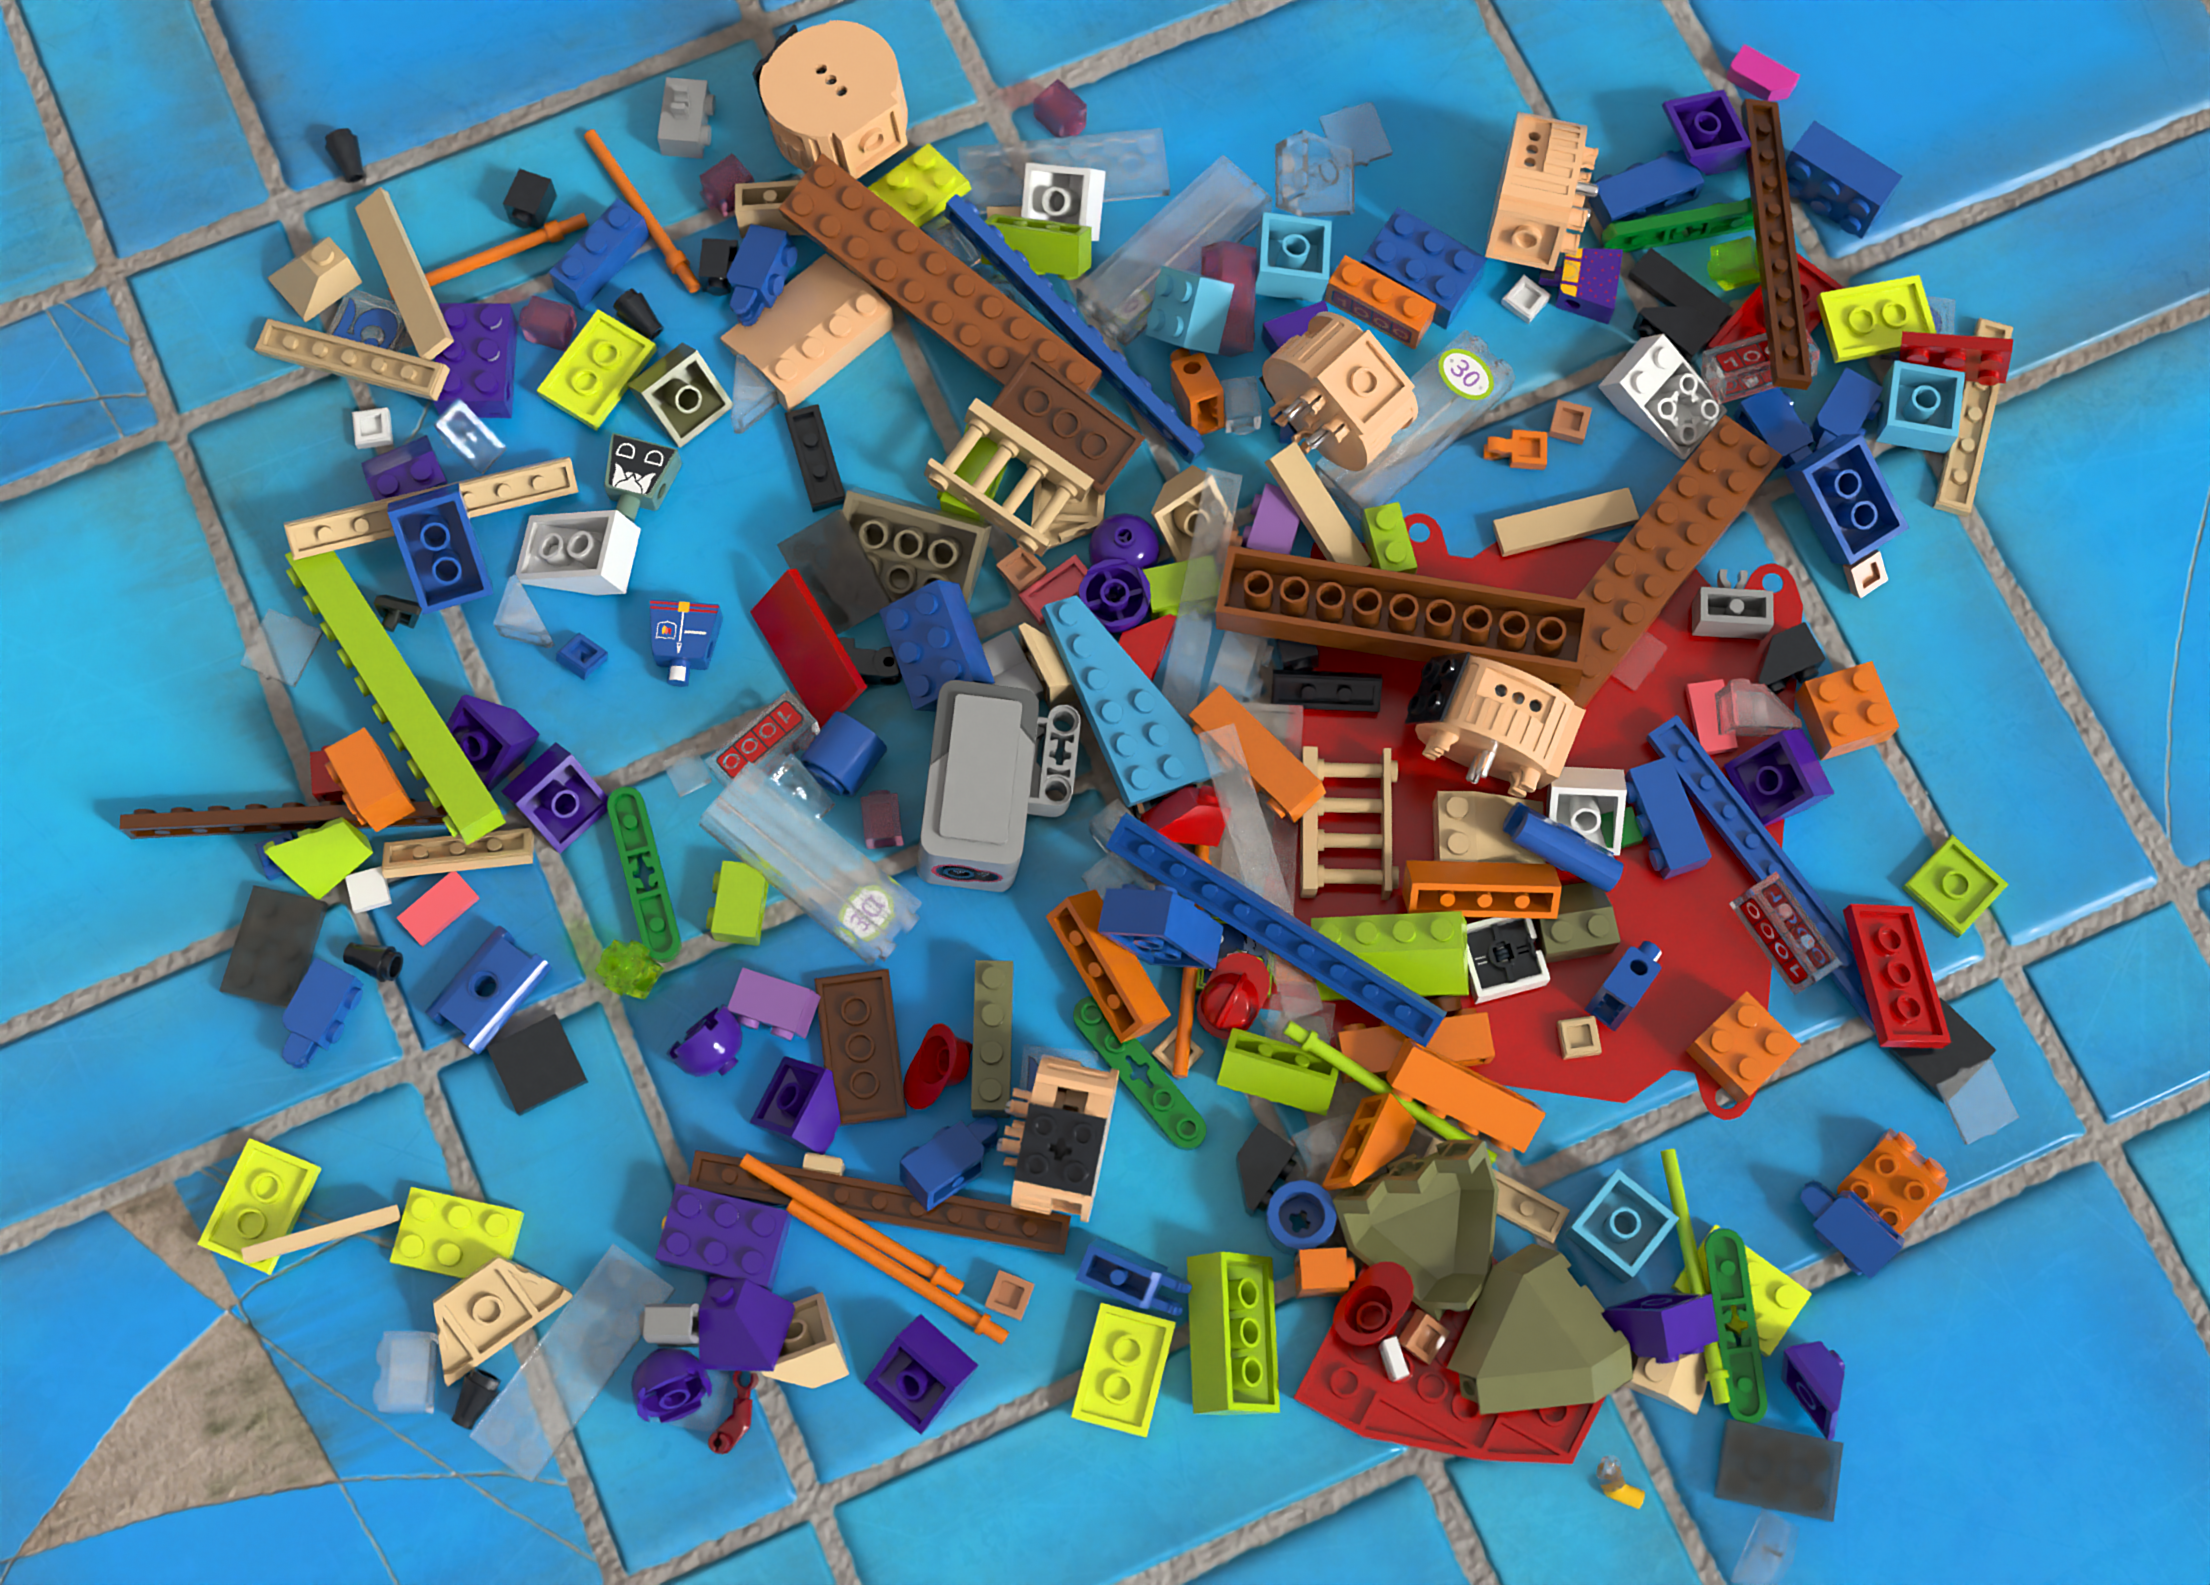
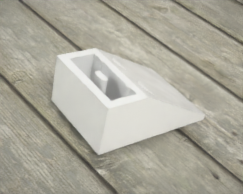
M1664 334L1640 338L1598 386L1621 414L1681 460H1685L1727 412L1722 403Z

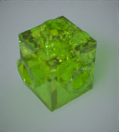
M614 939L611 945L603 951L600 958L601 961L594 971L606 979L603 985L612 992L621 996L626 994L645 1000L665 968L648 956L650 950L638 941L631 939L629 943Z

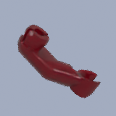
M743 1371L734 1372L733 1383L737 1388V1396L733 1398L732 1414L708 1439V1446L712 1452L722 1455L727 1454L750 1429L753 1399H750V1392L759 1382L758 1375L755 1372L751 1373L750 1383L746 1387L740 1381Z

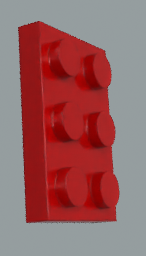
M1902 331L1899 361L1965 372L1964 381H1974L1981 385L2006 384L2013 339Z

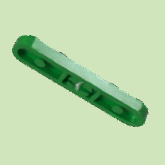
M1751 197L1745 198L1742 201L1726 204L1715 203L1709 207L1665 215H1648L1642 219L1612 222L1607 225L1601 234L1603 248L1623 249V253L1752 230L1754 229Z
M628 786L620 787L609 796L607 809L641 941L648 957L655 962L668 963L679 955L682 943L646 803L641 793L635 788ZM640 857L643 858V862L649 871L654 870V873L649 875L651 891L646 892L642 880L634 878V875L640 873L638 861Z
M1093 996L1081 999L1075 1005L1073 1011L1074 1024L1079 1032L1110 1069L1119 1070L1118 1079L1172 1144L1178 1149L1185 1151L1194 1150L1203 1143L1207 1132L1206 1123L1201 1115L1136 1038L1120 1043ZM1130 1057L1131 1061L1139 1068L1144 1065L1149 1068L1146 1072V1077L1150 1084H1153V1088H1149L1140 1078L1134 1081L1130 1078L1133 1070L1126 1058Z
M1719 1228L1713 1230L1707 1236L1705 1256L1719 1336V1352L1723 1370H1728L1729 1378H1726L1730 1402L1727 1405L1731 1415L1737 1421L1744 1424H1753L1765 1416L1768 1401L1745 1245L1737 1232L1729 1228ZM1731 1305H1736L1739 1319L1747 1322V1327L1741 1328V1344L1739 1346L1736 1345V1339L1732 1330L1725 1329V1324L1731 1322Z

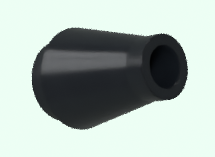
M349 128L330 132L325 137L327 143L325 150L343 174L347 183H355L362 180L366 175L363 170L358 137Z
M629 289L613 304V308L617 311L616 316L650 341L654 340L664 330L663 325L658 321L642 292L637 293L635 289Z
M351 942L344 951L343 961L345 964L354 966L376 980L385 982L387 980L394 981L398 977L403 966V955L397 952L393 946L366 945Z
M474 1367L470 1375L466 1374L464 1377L457 1406L451 1420L463 1428L472 1430L476 1421L500 1393L498 1387L501 1380L485 1370Z

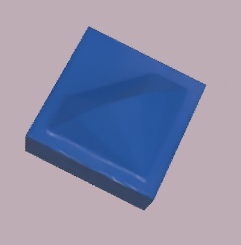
M578 633L557 652L555 661L585 680L607 660L608 652L583 634Z

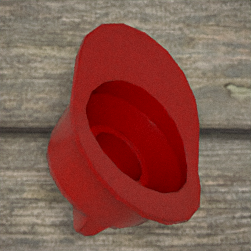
M1244 952L1233 953L1223 958L1217 964L1216 969L1213 970L1204 986L1196 1006L1197 1017L1203 1029L1212 1036L1229 1039L1232 1028L1247 1031L1264 1004L1271 986L1270 974L1265 964L1256 956Z
M944 1023L934 1024L928 1029L905 1075L904 1097L908 1105L916 1110L926 1109L932 1105L944 1087L957 1085L962 1082L969 1070L970 1054L973 1045L968 1040L954 1036L950 1027Z
M1382 1261L1371 1265L1362 1273L1335 1307L1333 1316L1334 1327L1342 1340L1352 1345L1365 1346L1380 1343L1392 1336L1398 1326L1399 1319L1406 1312L1413 1298L1414 1286L1412 1277L1405 1267L1395 1262Z

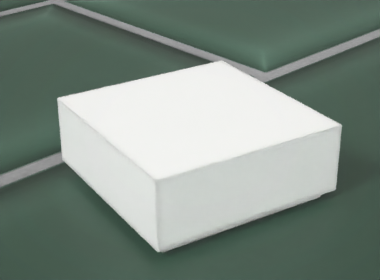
M1523 275L1504 296L1501 304L1529 324L1550 300L1551 294Z
M387 407L352 412L357 449L393 445L391 416Z
M382 866L345 877L352 910L355 914L392 904L386 878L384 879L382 873Z
M1397 1337L1383 1340L1379 1344V1350L1389 1380L1394 1382L1407 1377L1409 1372Z

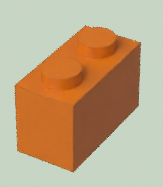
M1346 1247L1298 1251L1294 1258L1296 1299L1343 1296L1348 1287L1351 1286V1281H1355L1353 1257L1347 1258Z

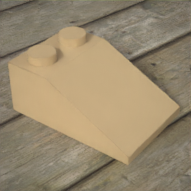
M1438 791L1432 804L1434 861L1546 864L1545 860L1540 856L1510 841L1512 837L1502 829L1508 812L1517 802L1542 815L1543 802L1476 791Z

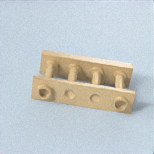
M975 398L969 406L964 419L968 424V431L942 465L932 458L928 461L924 476L927 477L929 484L940 492L947 491L1016 539L1017 545L1025 552L1030 554L1035 552L1042 557L1050 543V540L1043 536L1044 532L1068 499L1075 498L1079 502L1083 501L1094 479ZM980 437H988L997 444L998 450L971 486L955 475L954 472ZM1016 457L1027 465L1028 470L1002 506L984 495V492L1009 458ZM1039 478H1046L1056 485L1057 492L1030 527L1013 514Z
M1303 746L1300 762L1320 781H1323L1324 777L1380 778V799L1324 798L1323 795L1300 817V898H1315L1318 887H1324V883L1381 885V900H1389L1392 888L1398 889L1399 884L1398 866H1392L1391 782H1397L1398 762L1397 760H1391V748L1383 749L1380 764L1324 762V759H1318V747ZM1324 812L1380 813L1381 834L1324 833V829H1318V816H1324ZM1324 848L1381 849V870L1324 869V865H1318V851H1324Z

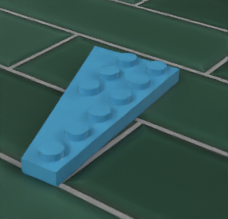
M1077 595L1043 606L1041 613L1126 808L1221 776L1227 771L1224 765L1192 731L1187 722Z

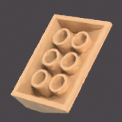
M825 253L784 286L782 293L777 296L772 309L764 307L760 317L757 318L758 321L753 326L744 327V325L738 323L720 337V341L775 399L790 412L894 327L892 307L868 283Z

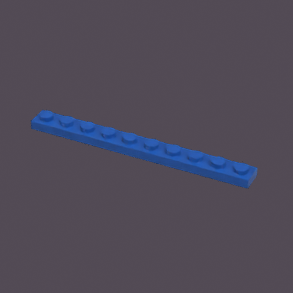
M957 193L946 202L944 216L1082 356L1102 370V376L1191 464L1205 447L1200 433L1194 427L1186 426L1177 417L1178 414L1175 408L1168 401H1161L1152 392L1153 388L1146 378L1141 375L1136 376L1127 367L1128 362L1125 357L1117 350L1112 351L1103 342L1101 333L1094 326H1087L1078 317V311L1068 300L1062 301L1053 292L1054 288L1050 281L1043 275L1038 276L1029 267L1026 257L1018 250L1013 251L1004 242L1005 239L1002 233L994 225L988 226L979 217L980 213L969 200L963 201Z
M1675 715L1649 733L1645 739L1661 759L1671 756L1683 788L1762 890L1765 892V888L1775 881L1781 883L1833 956V961L1824 966V970L1874 1033V1023L1849 934L1679 716ZM1774 891L1777 901L1785 896L1784 893L1778 896ZM1787 906V907H1786V912H1787L1788 916L1790 917V915H1789V913H1788V910H1789V909H1793L1795 912H1796V910H1795L1793 907H1791V906ZM1796 912L1797 917H1796L1795 919L1792 918V917H1790V918H1791L1793 921L1798 922V921H1799V916H1798V913ZM1801 926V927H1800V931H1801V934H1802V935H1803V932H1802L1803 929H1807V930L1811 933V931H1810L1806 926ZM1811 933V938H1809V939L1806 938V937L1803 935V937H1804L1807 941H1810V942L1813 941V934H1812V933ZM1815 946V953L1818 956L1817 949L1823 950V948ZM1824 951V953H1825V958L1822 959V958H1820L1819 956H1818V958H1819L1820 960L1826 962V961L1828 960V957H1827L1826 952Z
M1127 812L1121 817L1105 847L1167 886L1176 889L1181 895L1192 900L1197 905L1422 1046H1427L1447 1014L1444 1010Z

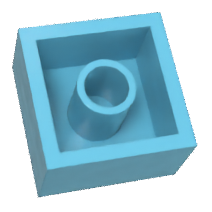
M1263 212L1255 236L1252 294L1321 302L1329 281L1332 221Z
M1161 266L1160 274L1155 283L1152 308L1147 317L1145 335L1183 348L1218 354L1235 284L1195 272Z
M1894 361L1883 378L1882 387L1884 388L1881 394V402L1883 404L1879 410L1876 442L1946 454L1958 438L1965 372Z
M1617 1169L1608 1177L1564 1235L1623 1283H1626L1635 1276L1678 1221L1679 1217Z

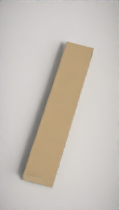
M379 187L355 207V210L419 357L431 361L452 344L454 340L388 192Z
M1979 318L1975 324L1973 336L2011 339L2013 327ZM1964 381L1958 438L1944 456L1932 508L1963 517H1968L1971 513L2000 383L1986 386L1974 381Z
M267 319L254 349L257 353L266 357L433 401L438 400L450 371L442 363L272 319Z

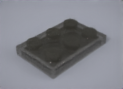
M842 509L834 511L777 544L789 568H796L837 636L876 615L880 609L893 603Z
M254 885L219 991L224 995L287 1009L308 971L328 904L325 901Z
M1726 1419L1724 1420L1713 1498L1825 1522H1834L1844 1443Z

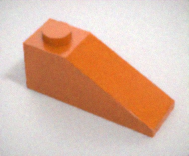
M1391 1092L1362 1098L1322 1184L1326 1191L1357 1185L1402 1153L1409 1144L1417 1121Z

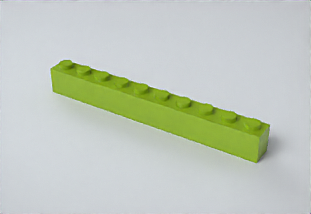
M291 551L285 554L291 568L285 570L296 589L303 586L306 590L307 595L302 598L312 615L315 616L320 613L325 620L319 625L330 643L337 640L342 647L336 652L346 669L349 670L354 667L359 674L353 679L363 696L366 697L370 694L373 696L376 703L371 705V708L380 723L383 725L389 722L394 731L388 733L399 753L406 749L411 756V759L406 761L417 781L424 777L429 787L424 789V792L433 807L436 809L442 806L447 813L442 820L452 837L460 834L466 845H469L505 824L506 821L499 807L335 551L293 560Z

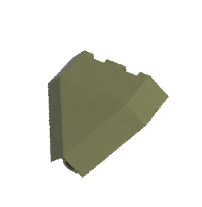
M1447 1140L1436 1145V1153L1421 1159L1412 1154L1387 1164L1388 1172L1371 1179L1365 1178L1353 1187L1342 1188L1333 1199L1348 1249L1368 1266L1387 1261L1395 1262L1405 1267L1413 1281L1412 1301L1437 1321L1440 1320L1447 1309L1453 1311L1469 1310L1474 1301L1479 1299L1492 1269L1499 1188L1484 1140Z
M1532 1243L1493 1266L1447 1369L1459 1373L1461 1397L1479 1403L1480 1414L1595 1403L1633 1379L1630 1343L1620 1330L1614 1333L1601 1315L1605 1311L1586 1285L1582 1287L1578 1285L1567 1270L1571 1264L1561 1252Z

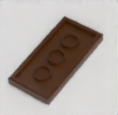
M1031 351L990 405V408L1094 479L1091 488L1102 496L1146 438Z
M889 969L814 978L816 993L821 996L817 1008L824 1068L829 1069L833 1074L841 1120L839 1127L907 1118Z

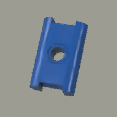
M1517 802L1510 809L1505 818L1502 829L1512 837L1510 841L1540 856L1553 866L1570 872L1605 892L1611 891L1619 881L1623 872V863L1613 857V852L1585 838L1572 828L1562 823H1557L1520 802Z
M498 925L425 1011L440 1026L443 1027L448 1021L465 1034L461 1041L477 1055H480L552 970V967L538 954L535 953L530 959L512 944L516 940L500 925ZM496 983V989L490 996H481L485 986Z

